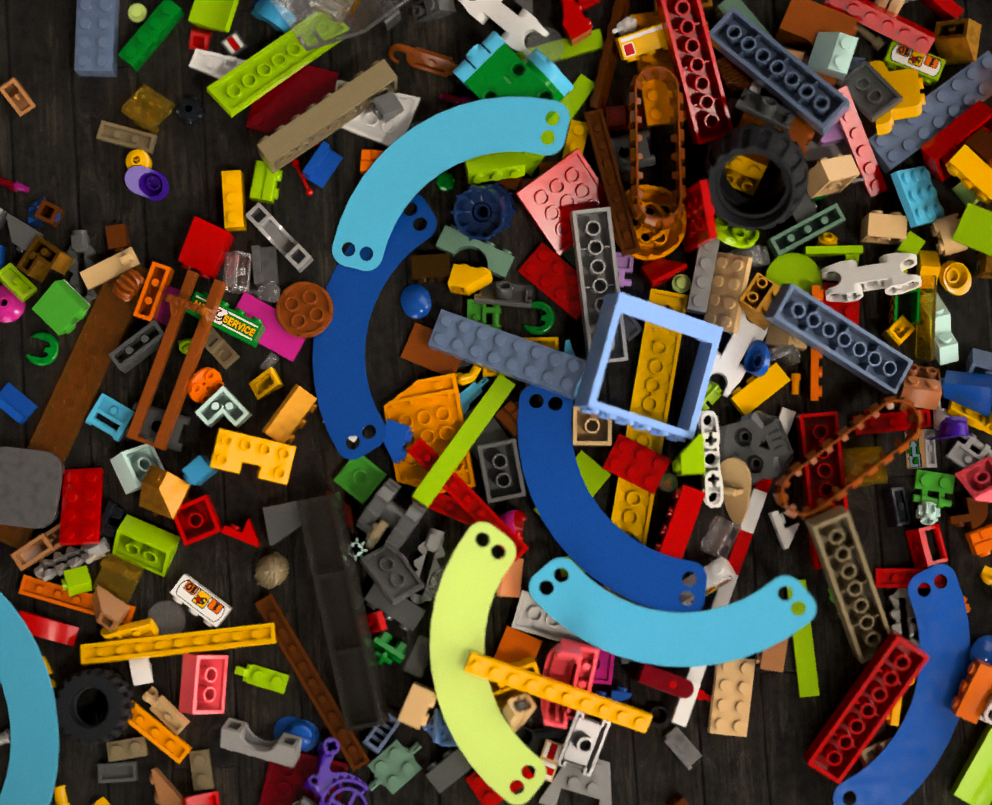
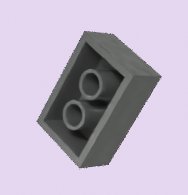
M512 437L475 444L486 502L492 503L526 496L516 439Z

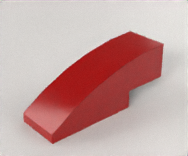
M25 610L19 611L20 617L33 636L70 646L75 645L80 627Z

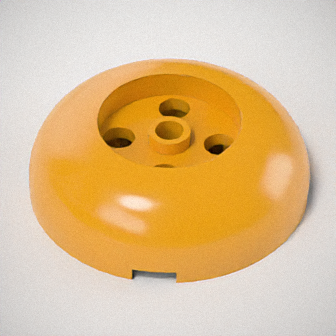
M639 185V190L643 191V197L639 198L641 206H645V209H652L653 216L661 219V216L667 215L669 217L673 214L670 210L672 206H676V198L672 197L671 191L661 186ZM629 189L625 192L632 219H635L631 211L634 203L630 202ZM685 209L680 219L674 220L673 227L664 231H659L658 229L652 231L644 228L643 224L637 220L638 225L634 227L641 252L629 256L648 261L661 259L671 254L679 246L685 235L687 223ZM613 226L614 241L618 245L616 233ZM643 234H647L649 236V240L643 241L641 239V236Z

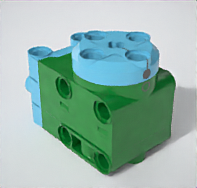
M492 31L481 42L486 48L476 44L469 50L466 58L470 63L464 59L452 71L480 100L498 97H535L561 102L574 88L573 84L560 72L557 66L538 48H535L522 61L495 31ZM555 111L547 113L545 117L546 122L556 113Z

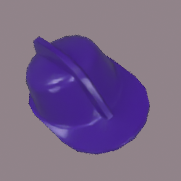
M137 165L132 166L125 173L124 180L126 186L138 195L150 200L159 201L165 198L169 192L168 181L164 174L158 170Z
M949 416L940 423L937 436L927 438V440L974 436L969 435L966 417Z

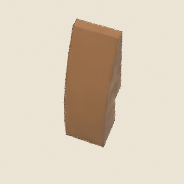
M60 523L11 554L20 571L63 547L59 544Z

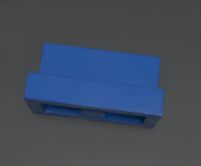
M323 141L302 171L303 177L323 189L343 157L330 150V144Z
M9 382L0 391V408L20 424H24L38 408L35 403Z

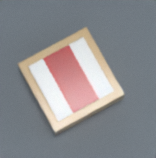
M546 739L540 757L557 763L564 744Z
M540 757L546 767L545 780L552 783L558 767L557 763Z

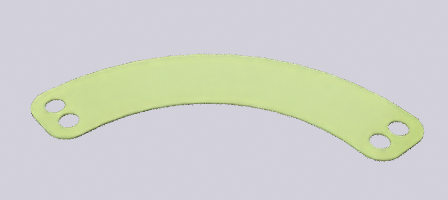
M478 522L467 530L454 550L436 594L430 630L431 672L436 696L445 722L456 744L470 765L503 799L511 804L521 805L528 802L546 778L545 764L513 732L495 701L489 680L464 671V666L471 651L485 656V628L489 609L503 576L516 557V547L509 537L490 523ZM481 532L488 534L490 542L486 547L477 545L475 541L477 534ZM502 545L506 551L505 556L501 559L494 558L491 554L493 546ZM525 765H531L535 768L536 775L534 778L526 779L523 777L521 771ZM514 780L521 781L524 785L523 792L520 794L512 793L510 783Z

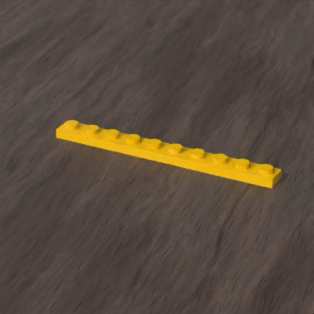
M275 623L80 645L81 664L91 665L276 643Z
M473 651L470 652L464 666L465 672L642 733H646L653 717L652 713Z

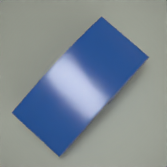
M621 686L611 689L610 696H607V692L596 690L595 693L618 702L626 700L632 695L631 692L627 691L628 688Z

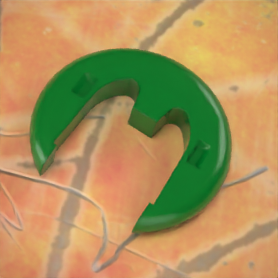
M533 301L531 308L540 309L546 313V315L541 316V321L545 322V325L540 327L523 325V327L531 334L542 335L553 327L555 314L547 303Z
M38 332L30 336L49 342L50 347H45L44 352L48 354L47 357L39 358L26 354L28 360L37 366L51 364L59 353V344L56 338L47 332Z

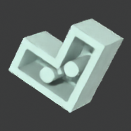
M224 386L195 412L211 428L224 415L237 428L252 416L243 404Z

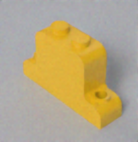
M872 61L869 62L870 65L903 97L902 102L876 120L877 135H885L891 132L894 120L913 118L922 113V105H926L925 94H920V89H924L923 77L919 78L917 70L913 68L888 71V67L885 66L884 62Z

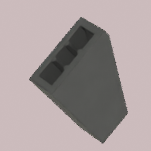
M310 499L263 507L269 545H277L314 518L313 514L316 513L314 502H311Z

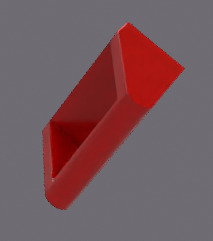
M939 523L905 531L915 569L949 561ZM933 529L940 559L932 560L925 533L927 530Z

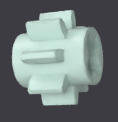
M926 501L918 505L916 518L920 519L922 524L933 525L938 521L940 508H936V504Z
M356 537L354 543L348 540L350 545L344 548L349 551L346 557L353 556L355 562L358 556L361 558L364 556L363 552L369 551L364 549L363 546L366 544V541L359 543L358 537ZM356 544L361 548V552H358L357 555H355L354 551H351V548L355 547Z

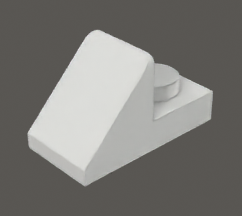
M778 510L768 513L781 548H789L799 523L784 527L786 521L782 513L779 514Z

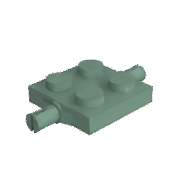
M396 738L367 764L375 775V779L367 785L368 788L373 791L381 784L393 795L422 769L414 757V754L422 746L416 742L408 749Z

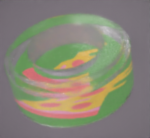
M666 473L659 487L664 492H672L678 486V479L674 474Z

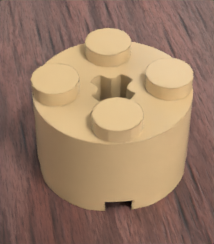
M958 213L935 219V222L930 226L932 236H937L938 244H936L938 255L943 254V256L968 250L967 246L952 241L961 218L957 219Z

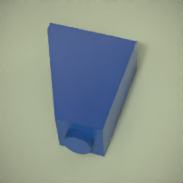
M946 370L945 378L941 377L943 397L984 416H990L992 408V375Z

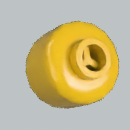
M135 149L126 156L125 162L128 169L137 165L152 168V159L144 150Z

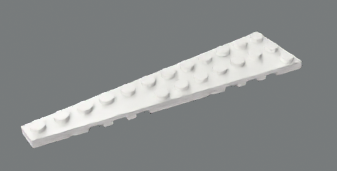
M196 49L189 67L220 79L246 60ZM338 80L335 92L341 84L347 81ZM394 93L402 104L404 111L386 124L383 120L379 121L373 109L370 107L341 128L389 147L408 132L421 98Z

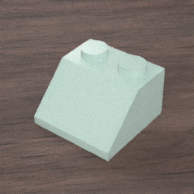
M818 32L807 66L815 72L843 80L847 75L858 38L841 32Z
M148 444L123 451L110 459L126 495L141 489L142 481L151 465L164 470L155 448Z

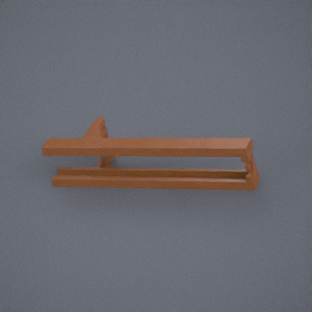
M191 270L187 271L178 297L168 294L166 297V301L170 305L171 317L126 436L165 451L188 393V384L195 374L227 287L225 282L214 279L205 306L190 301L199 274ZM188 309L199 313L201 317L155 442L144 439L140 434L185 311Z

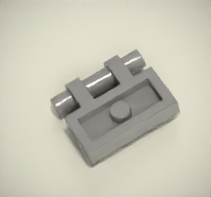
M969 433V435L974 437L961 436L965 439V443L956 441L946 454L948 459L962 469L980 461L986 455L992 458L991 446L980 442L973 433ZM971 445L980 450L978 454L969 449Z

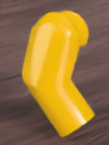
M473 364L469 373L463 374L458 372L456 374L458 384L463 386L473 383L482 367Z

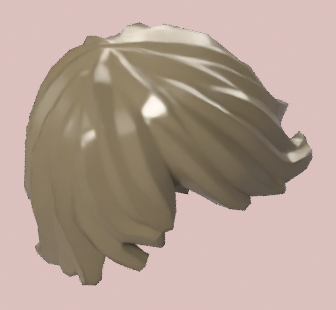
M275 551L273 554L259 559L254 575L257 585L267 589L274 588L276 585L279 586L289 574V562L283 555Z

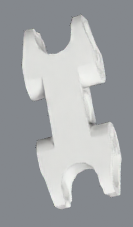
M458 0L468 13L482 25L490 18L505 31L500 37L510 48L525 56L531 53L524 43L526 35L531 32L539 33L545 38L549 35L539 21L524 8L516 15L502 3L503 0Z
M885 254L879 258L878 264L859 267L854 260L840 261L821 269L822 279L839 282L837 286L828 288L825 291L826 301L853 302L860 300L865 291L884 289L887 295H898L921 287V276L905 274L903 272L917 265L916 254Z
M743 310L738 333H729L731 337L723 352L717 351L711 375L719 374L724 377L726 384L722 396L726 398L740 383L746 372L744 365L740 361L747 348L755 340L763 341L768 327L766 330H763L754 323H750Z
M705 410L701 411L699 416L697 435L703 434L704 456L706 457V455L712 453L715 459L711 464H707L705 461V474L700 475L701 491L706 493L703 499L704 503L710 508L720 507L723 503V480L719 454L718 417L714 411ZM709 415L711 417L710 424L705 425L704 418L705 416ZM709 436L712 437V440L705 442V439H708ZM711 474L714 475V478L709 481L708 478L711 477ZM711 493H716L714 501H709Z

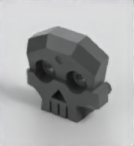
M758 410L741 417L740 422L719 427L721 463L730 457L741 459L750 470L751 486L764 478L769 480L786 473L788 464L793 460L794 452L779 417ZM744 433L749 435L748 440L744 439ZM766 441H767L769 447H768V446H764V443H765ZM755 460L760 462L759 467L755 465Z

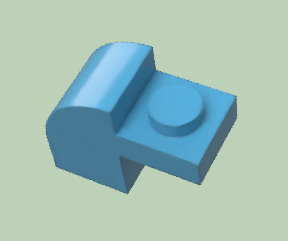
M259 0L251 12L255 18L267 22L275 30L282 33H287L297 19L287 9L273 0Z

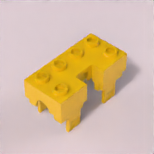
M218 429L209 467L239 474L242 462L259 466L257 478L287 485L296 447Z

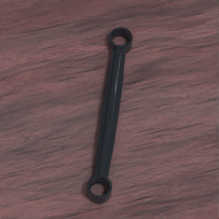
M655 705L648 712L653 713L655 709L661 708L666 716L662 722H655L653 719L651 722L654 725L662 726L668 721L669 714L663 706ZM572 722L567 723L566 729L553 726L531 729L528 726H522L515 734L517 735L522 729L528 730L531 733L530 741L524 743L527 747L534 740L567 737ZM611 722L608 730L624 728L625 726Z

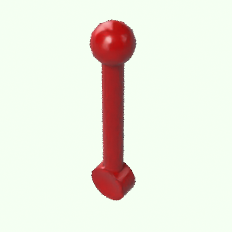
M295 159L292 165L297 169L306 188V194L311 196L313 190L309 188L306 179L303 177L299 160Z

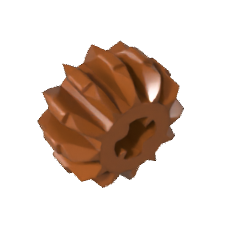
M132 268L128 269L117 279L113 292L118 298L127 302L137 295L144 286L145 279L138 271Z

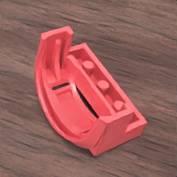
M560 638V642L549 651L546 657L542 676L570 685L575 664L571 686L591 692L600 649L587 642ZM540 698V709L544 724L566 729L567 720H573L577 710Z

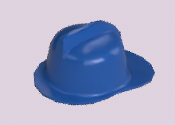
M286 716L278 720L274 726L273 733L275 740L279 739L283 733L302 737L301 751L304 752L312 750L317 745L320 735L314 723L292 716Z

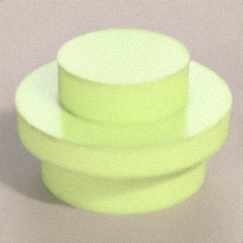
M135 3L129 7L128 16L133 22L139 23L146 19L147 10L142 4Z
M678 274L673 278L672 288L676 292L685 293L690 289L691 280L687 275Z

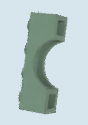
M445 225L437 241L436 249L449 253L451 256L465 249L476 250L485 257L491 274L503 280L506 279L515 260L511 251L504 248L499 250L495 248V244L489 241L481 242L476 239L469 241V237L465 236L460 230H455L456 226L450 225L449 227Z

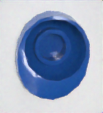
M412 284L402 291L400 301L406 315L419 319L429 313L431 298L423 286Z
M755 340L746 350L744 368L748 373L761 377L769 368L770 352L764 341Z
M991 635L982 636L973 642L969 652L971 662L978 658L992 664Z

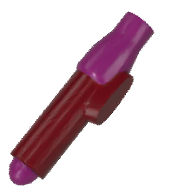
M445 93L439 95L442 101L453 102L455 105L476 101V99Z
M0 177V185L8 187L10 191L28 193L30 187L22 183Z

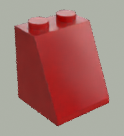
M194 216L178 261L182 264V268L199 271V276L207 280L210 277L216 279L235 238L230 232Z

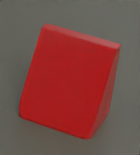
M194 27L190 33L189 49L208 51L212 31Z

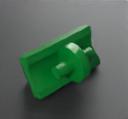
M383 631L379 637H375L371 644L377 650L374 655L380 659L377 664L381 666L383 662L391 665L393 660L401 664L406 656L404 654L407 645L398 641L395 648L388 644L392 636L386 631Z

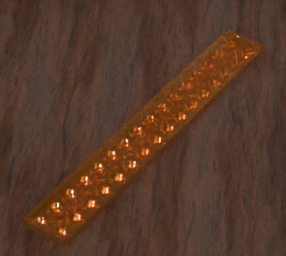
M140 265L133 268L146 281L149 269ZM121 275L103 284L27 448L53 453L60 458L63 466L111 364L112 359L108 354L119 346L143 289L142 287L133 299L127 302L121 300L113 292L114 284ZM0 524V541L20 549L28 543L34 528Z

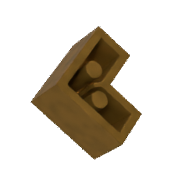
M36 235L16 267L26 275L43 282L51 269L65 275L75 259L53 243Z

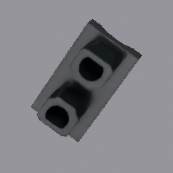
M108 501L106 508L101 507L100 536L116 537L118 527L113 526L115 519L123 521L127 514V511L120 508L121 505Z

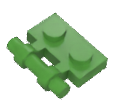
M467 299L468 319L501 330L499 317L502 308H500V305L486 307V304L474 303V299ZM486 314H492V324H486Z
M916 469L913 489H919L920 495L913 494L912 502H918L921 505L923 502L930 501L936 504L937 508H951L952 500L945 499V494H953L955 475ZM928 491L938 492L937 498L929 497L927 495Z

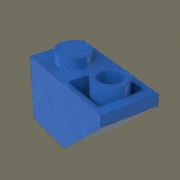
M388 419L386 423V436L383 442L393 462L400 464L406 458L407 450L405 448L407 442H411L414 432L411 431L412 427Z

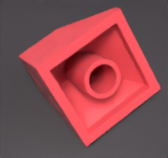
M990 456L955 473L958 480L974 500L992 503V458Z

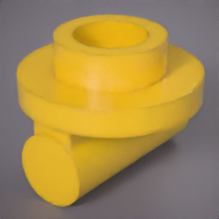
M825 232L818 237L817 246H837L838 239L833 233Z
M984 565L980 577L987 585H992V568Z

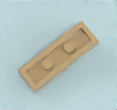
M129 247L79 273L87 289L91 290L123 274L128 269H133L141 264L133 248Z

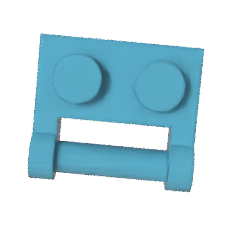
M102 393L85 423L90 426L94 425L119 442L126 428L131 423L135 412ZM98 413L120 425L118 430L97 419Z

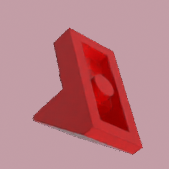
M248 518L243 532L240 531L241 527L237 525H224L221 533L255 547H260L261 542L251 518Z
M382 610L352 619L357 637L387 629Z

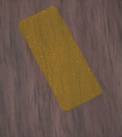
M919 275L922 279V286L918 288L921 289L919 322L916 323L915 356L917 359L933 361L937 277L936 275Z

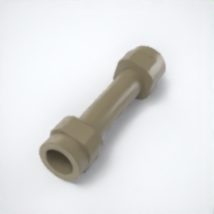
M856 23V26L859 27L857 31L871 43L870 46L878 51L885 44L880 36L875 37L862 24Z

